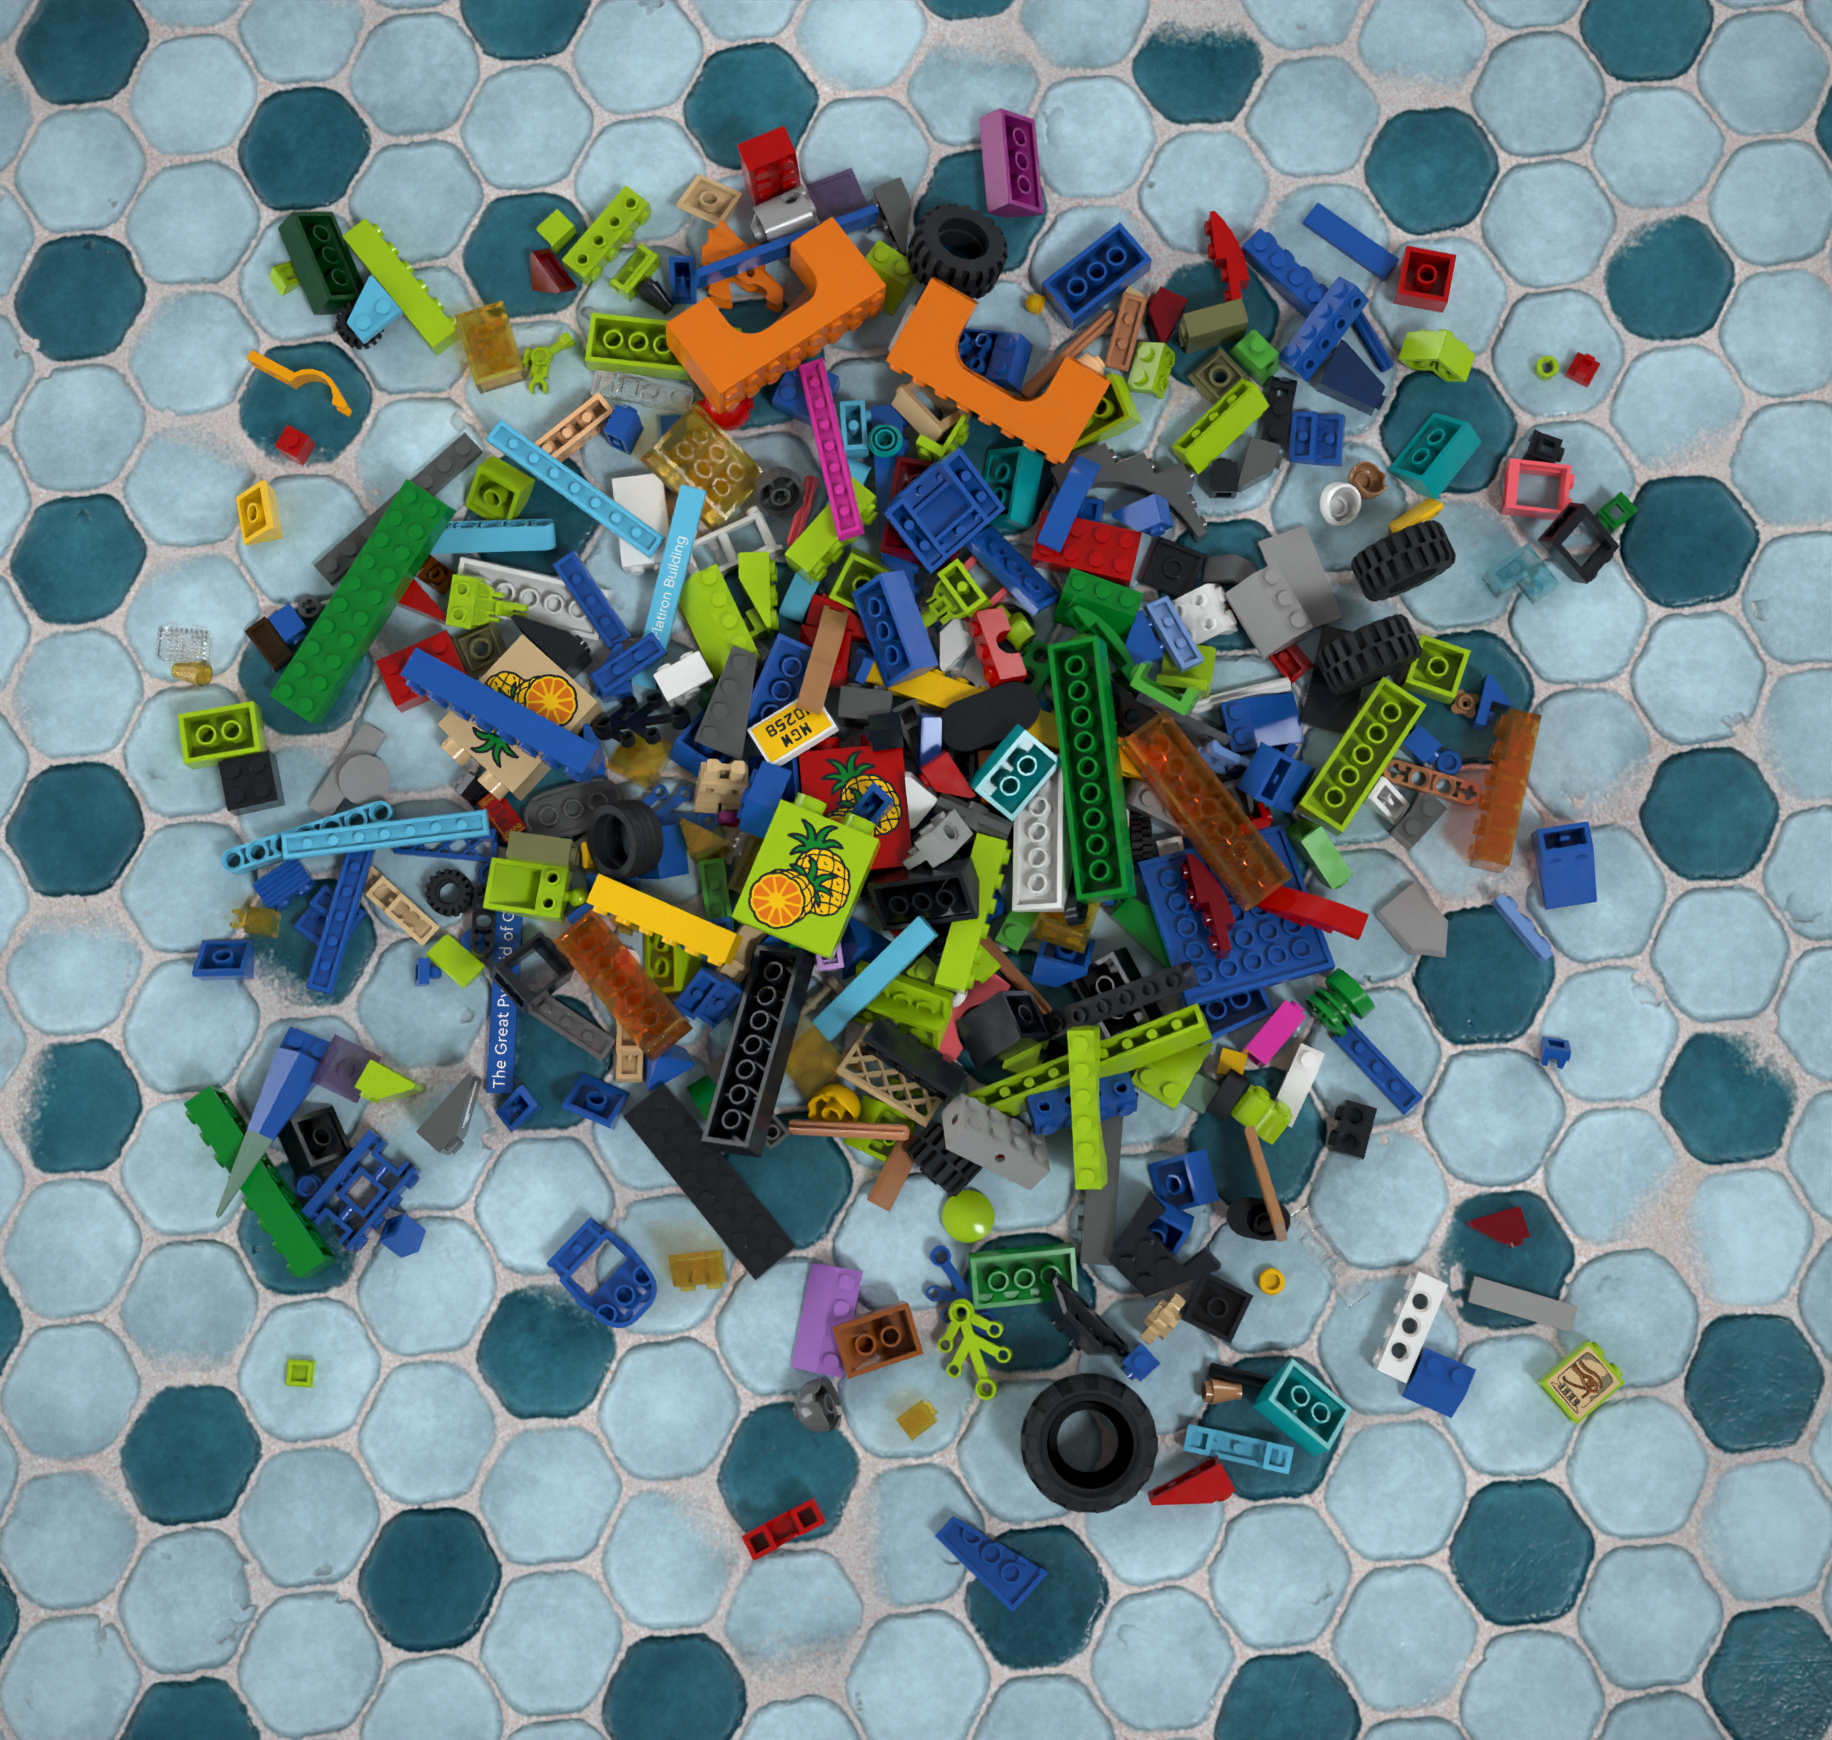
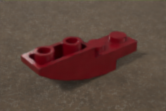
M1186 854L1182 864H1180V874L1183 880L1186 879L1188 887L1186 889L1187 901L1189 904H1192L1194 912L1203 911V923L1205 927L1209 928L1210 932L1208 938L1211 951H1215L1216 959L1227 958L1232 949L1228 932L1231 931L1236 923L1231 907L1220 885L1210 871L1194 855Z

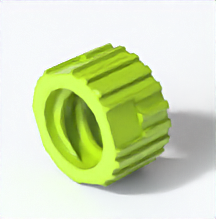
M1543 356L1537 361L1534 371L1539 379L1547 381L1557 374L1559 363L1555 357ZM1542 364H1549L1552 371L1545 373L1542 369Z

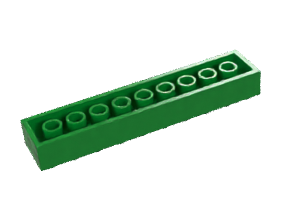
M406 479L275 685L270 696L308 722L321 725L457 510L416 483Z
M1096 635L1047 645L1077 901L1088 905L1137 896L1106 642Z

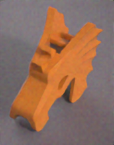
M721 220L715 228L708 230V242L701 246L702 266L760 245L757 241L753 242L750 246L736 236L724 220ZM766 264L703 287L708 289V294L711 295L710 300L714 305L721 309L729 310L733 308L730 291L731 283H736L748 293L758 292L765 296L767 300L766 307L769 310L779 313L783 309V288L766 272Z

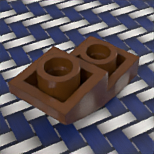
M428 555L415 577L444 596L451 587L453 574L457 573L438 562L433 556Z

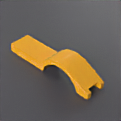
M253 350L248 354L247 360L253 367L295 389L309 382H321L328 385L333 393L332 404L337 407L336 410L350 417L352 413L350 407L334 381L324 372L314 369L293 372Z

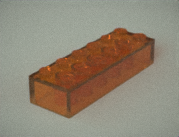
M1510 709L1505 715L1501 716L1500 720L1496 721L1494 735H1497L1495 745H1491L1488 756L1492 763L1490 769H1486L1483 784L1487 786L1485 793L1481 794L1478 802V809L1481 810L1479 819L1475 820L1472 834H1476L1474 844H1470L1467 853V859H1471L1469 867L1500 874L1510 866L1542 715Z
M592 909L553 941L652 1062L693 1029L602 918Z

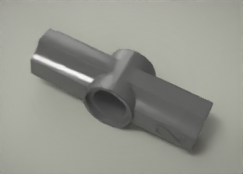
M941 793L933 811V814L937 815L942 811L947 814L955 809L973 834L977 835V833L1005 841H1007L1014 824L1010 820L989 812V809L981 804L972 801L965 802L947 793Z

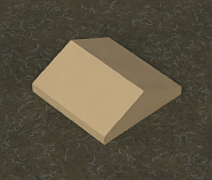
M698 174L677 202L676 207L715 225H718L721 220H724L727 224L740 203L743 193Z

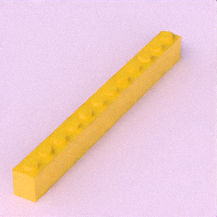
M876 659L865 681L866 686L872 689L873 686L885 687ZM932 669L922 676L890 687L888 691H893V696L907 701L915 698L918 705L943 713L950 704L990 688L979 685L977 688L969 685V681L963 678L955 677L951 679L945 677L944 672ZM1040 706L1038 719L1028 732L1050 751L1060 754L1055 711L1052 710L1049 713L1041 710L1042 707ZM1125 736L1124 739L1118 737L1122 776L1142 781L1156 788L1167 759V754L1163 752L1164 749L1151 744L1149 747L1139 744V740L1133 737Z

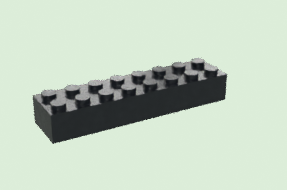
M757 945L701 1139L704 1144L715 1152L757 1158L762 1156L815 961L804 950Z
M663 1083L623 1116L754 1280H759L798 1247L723 1153L713 1151L701 1141L704 1130L666 1084Z

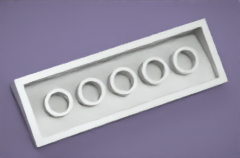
M468 556L460 557L458 573L485 577V583L492 586L495 591L505 593V598L494 597L496 599L528 604L529 611L516 610L528 613V619L568 631L572 635L578 634L581 637L600 640V635L560 577ZM600 587L608 601H610L613 590ZM495 616L512 621L511 617Z
M1061 765L1014 819L1012 911L1016 913L1064 912L1071 879L1072 853Z

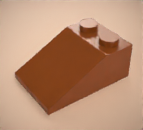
M903 1300L875 1309L832 1327L847 1379L924 1354L909 1303Z

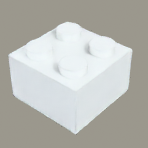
M690 651L683 654L679 658L680 661L672 665L670 663L662 665L656 670L657 673L653 675L671 710L677 706L683 707L700 698L702 689L715 683L699 651L695 653Z

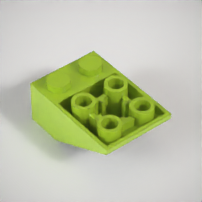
M769 552L738 553L739 580L742 589L766 627L770 639H774V631H779L777 610L774 609V606H778V591H776V584H773V581H778L775 559L771 560Z

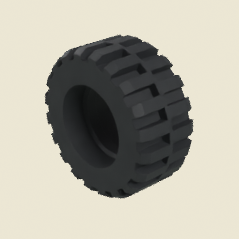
M951 203L948 206L945 204L936 206L935 209L932 208L925 212V215L921 216L908 246L907 260L910 263L909 267L912 273L916 274V280L920 284L923 283L926 287L930 279L936 277L972 299L974 297L975 299L982 298L994 288L1008 257L1007 241L1005 237H1002L1003 232L1000 227L994 225L995 221L991 217L987 218L984 216V212L978 209L975 211L968 205L961 207L956 203ZM943 246H951L964 251L966 254H968L972 259H963L954 256L953 254L949 253Z
M1428 520L1403 528L1369 545L1353 558L1351 568L1365 598L1371 602H1377L1410 591L1434 579L1455 563L1456 554L1442 524L1436 520Z
M1396 614L1362 626L1328 644L1317 654V663L1330 691L1336 695H1341L1368 686L1380 680L1383 676H1389L1405 668L1421 656L1422 648L1408 618L1402 614Z

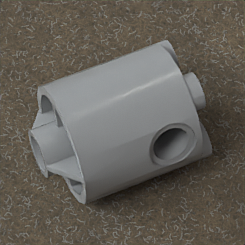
M802 184L752 207L754 217L749 228L759 245L820 224L818 218H814V214L817 213L811 199L806 200L808 196Z

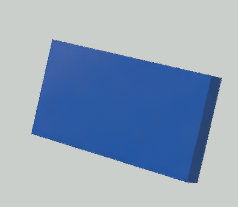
M992 525L979 531L964 544L1033 616L1059 601L1061 595Z

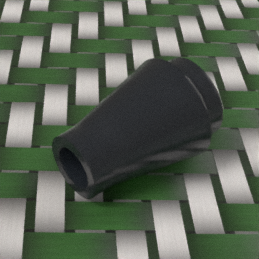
M651 278L637 292L641 296V300L664 315H667L675 306L659 282L653 281Z

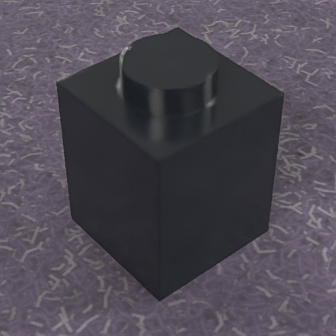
M1228 458L1212 461L1210 468V498L1235 499L1238 489V462H1232Z
M899 711L868 715L869 726L864 727L866 742H871L873 752L904 748Z

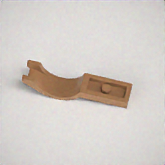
M824 605L796 708L821 715L849 612L844 611L841 613L831 610L829 606Z

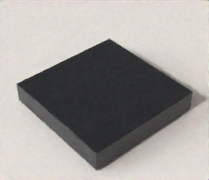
M1159 536L1140 584L1177 599L1193 590L1206 554Z

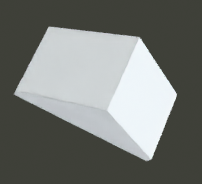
M909 771L905 772L910 828H915L936 804L938 794L930 787L926 788L924 783Z
M1383 776L1362 803L1393 825L1398 824L1410 806L1407 800Z

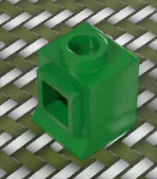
M1621 491L1599 509L1594 516L1611 535L1632 518L1638 509ZM1614 505L1623 512V515L1617 520L1608 512Z

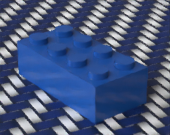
M1119 222L1043 281L1041 284V294L1045 296L1048 303L1073 331L1127 289L1128 286H1131L1149 272L1152 259Z

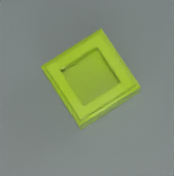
M288 1359L285 1386L313 1388L316 1361Z

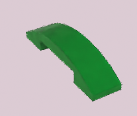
M1079 605L1065 612L1064 615L1078 633L1088 629L1092 636L1097 635L1106 642L1108 657L1118 668L1111 676L1117 684L1130 692L1129 685L1132 679L1129 676L1135 665L1125 644L1116 632L1099 616Z

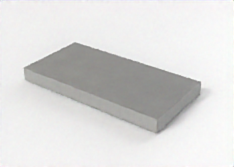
M1306 524L1257 543L1266 567L1274 563L1277 565L1312 623L1313 630L1342 620V613Z

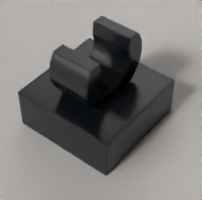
M470 771L463 774L465 778L460 785L456 783L454 786L456 788L455 792L475 807L488 790L477 781L479 777Z

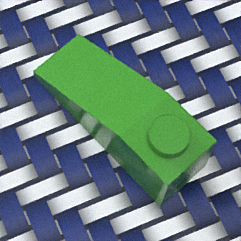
M1011 909L995 938V944L1018 955L1040 912L1016 913Z

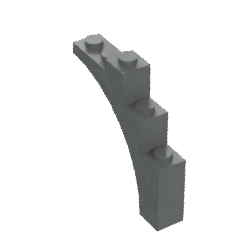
M1106 443L1079 455L1102 465L1090 489H1121L1138 493L1145 497L1152 494L1167 499L1170 512L1186 527L1195 543L1205 540L1208 525L1203 516H1198L1195 510L1197 504L1193 495L1187 494L1192 491L1195 477L1189 467L1186 468L1183 462L1155 474L1157 471L1155 464L1151 458L1147 459L1144 452L1117 465V456L1112 448L1108 449ZM1078 456L1065 461L1064 464L1060 463L1050 468V477L1058 493Z

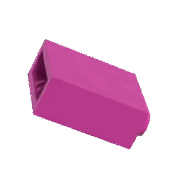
M1285 1000L1242 1049L1241 1053L1248 1054L1247 1058L1260 1069L1264 1067L1306 1018L1302 1014L1304 1009L1293 1000L1290 1003Z

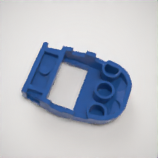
M591 1217L546 1263L555 1270L561 1278L559 1280L561 1284L570 1292L576 1300L575 1302L582 1309L585 1308L596 1319L613 1328H624L635 1323L650 1308L657 1294L655 1277L637 1252ZM608 1239L627 1260L591 1297L571 1276Z

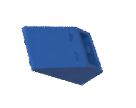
M964 329L958 344L959 355L963 363L974 372L1007 391H1021L1033 345L1021 333Z
M1261 742L1237 788L1265 804L1292 815L1295 806L1303 795L1316 769Z
M1589 821L1535 830L1531 834L1545 910L1597 902L1594 847Z

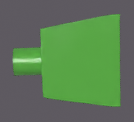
M1255 329L1251 330L1228 352V355L1260 387L1279 371L1278 352Z

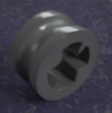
M305 596L298 603V611L305 619L316 620L322 613L323 606L316 597ZM313 602L316 610L314 612L311 610L312 613L308 614L305 606H310L309 603Z

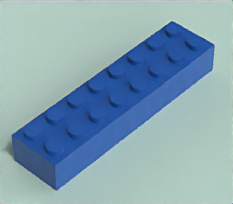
M415 648L400 674L406 680L405 685L412 692L421 697L427 694V697L433 700L434 704L445 710L449 706L456 716L467 722L470 718L473 719L472 722L477 724L478 728L489 734L495 731V734L503 742L510 746H513L515 743L518 744L522 752L536 759L537 755L540 756V759L545 762L544 764L556 771L559 768L564 769L563 771L567 776L578 783H581L582 780L590 783L605 757L596 745L418 648Z

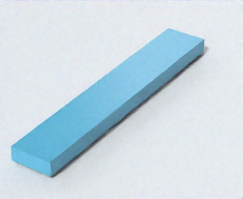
M918 916L812 1021L828 1041H832L938 936L923 916Z

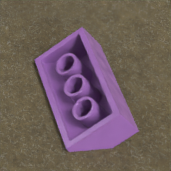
M811 1263L792 1362L793 1368L840 1378L844 1377L845 1369L832 1327L855 1318L863 1272Z

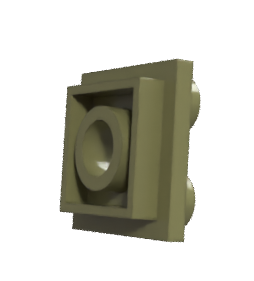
M1222 348L1218 349L1187 377L1213 406L1242 378L1251 382V378ZM1215 373H1223L1227 380L1223 383H1217L1213 379V375Z
M489 622L453 638L466 672L473 679L483 676L507 651L496 622ZM480 644H487L488 652L482 656L477 655L475 652L476 647Z

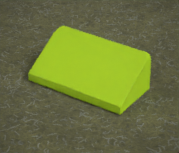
M449 934L443 936L425 955L463 989L478 979L485 968V965Z

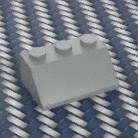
M1275 563L1253 573L1224 594L1262 659L1305 640L1314 629Z

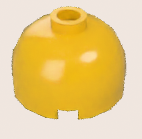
M829 1084L821 1087L808 1103L810 1110L808 1116L810 1120L858 1122L861 1114V1104L858 1096L850 1088L841 1084Z

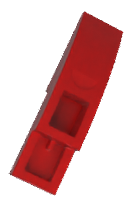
M1210 211L1208 221H1204L1205 235L1210 236L1211 244L1207 246L1208 258L1213 260L1214 268L1221 267L1222 283L1226 282L1227 291H1224L1225 303L1242 298L1241 289L1248 287L1250 279L1243 252L1233 232L1216 211Z

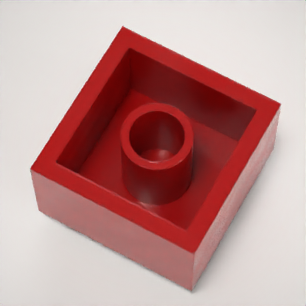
M1406 246L1401 259L1393 304L1443 313L1449 299L1457 255Z

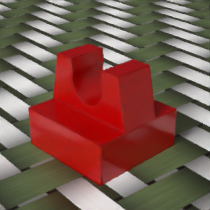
M1578 352L1565 377L1587 388L1601 363L1595 361V357L1587 353L1584 355Z

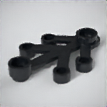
M655 692L647 696L646 705L628 719L622 720L626 715L635 712L639 708L637 699L634 696L625 697L622 700L623 707L610 717L597 719L592 725V730L600 740L613 738L620 742L622 747L630 748L636 743L634 733L646 739V742L651 745L661 740L658 728H646L645 726L671 723L674 729L682 730L691 723L689 711L682 706L674 707L667 714L648 716L655 709L661 708L664 703L661 694ZM629 729L630 731L621 732L620 730Z

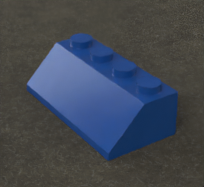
M904 570L880 573L852 593L885 687L890 688L922 676L939 665Z

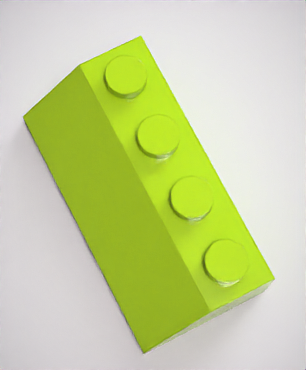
M717 563L694 573L683 585L679 604L715 682L721 676L733 645L758 654L757 662L762 661Z

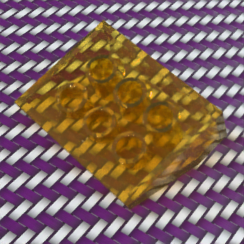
M696 402L640 458L677 497L681 484L707 491L700 520L712 532L724 523L754 490L757 478L764 471Z

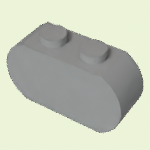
M1136 779L1130 780L1124 792L1126 809L1140 818L1150 817L1152 824L1176 836H1182V838L1189 837L1200 816V813L1190 805Z

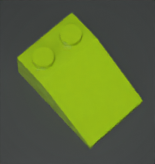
M1114 373L1106 376L1111 379V383L1070 453L1120 435L1142 423L1123 377Z
M1208 1043L1201 1047L1197 1044L1137 1068L1131 1078L1134 1088L1174 1111L1213 1044Z

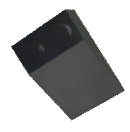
M516 614L511 617L517 628L573 680L593 661L589 655L591 650L578 634L573 637L568 631Z

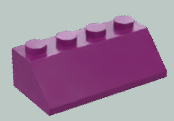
M1002 108L979 118L987 213L1002 218L1044 214L1035 119Z

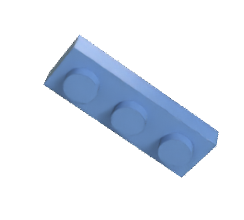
M1168 595L1146 604L1144 611L1150 618L1153 627L1178 671L1182 673L1201 665L1204 658Z
M1502 893L1491 902L1540 963L1553 955L1550 950L1552 948L1551 944L1545 937L1538 936L1534 931L1535 925L1527 916L1523 917L1517 910L1518 904L1511 896L1508 895L1506 897Z

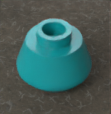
M880 424L870 431L868 446L876 456L882 458L892 457L901 449L902 435L895 426Z

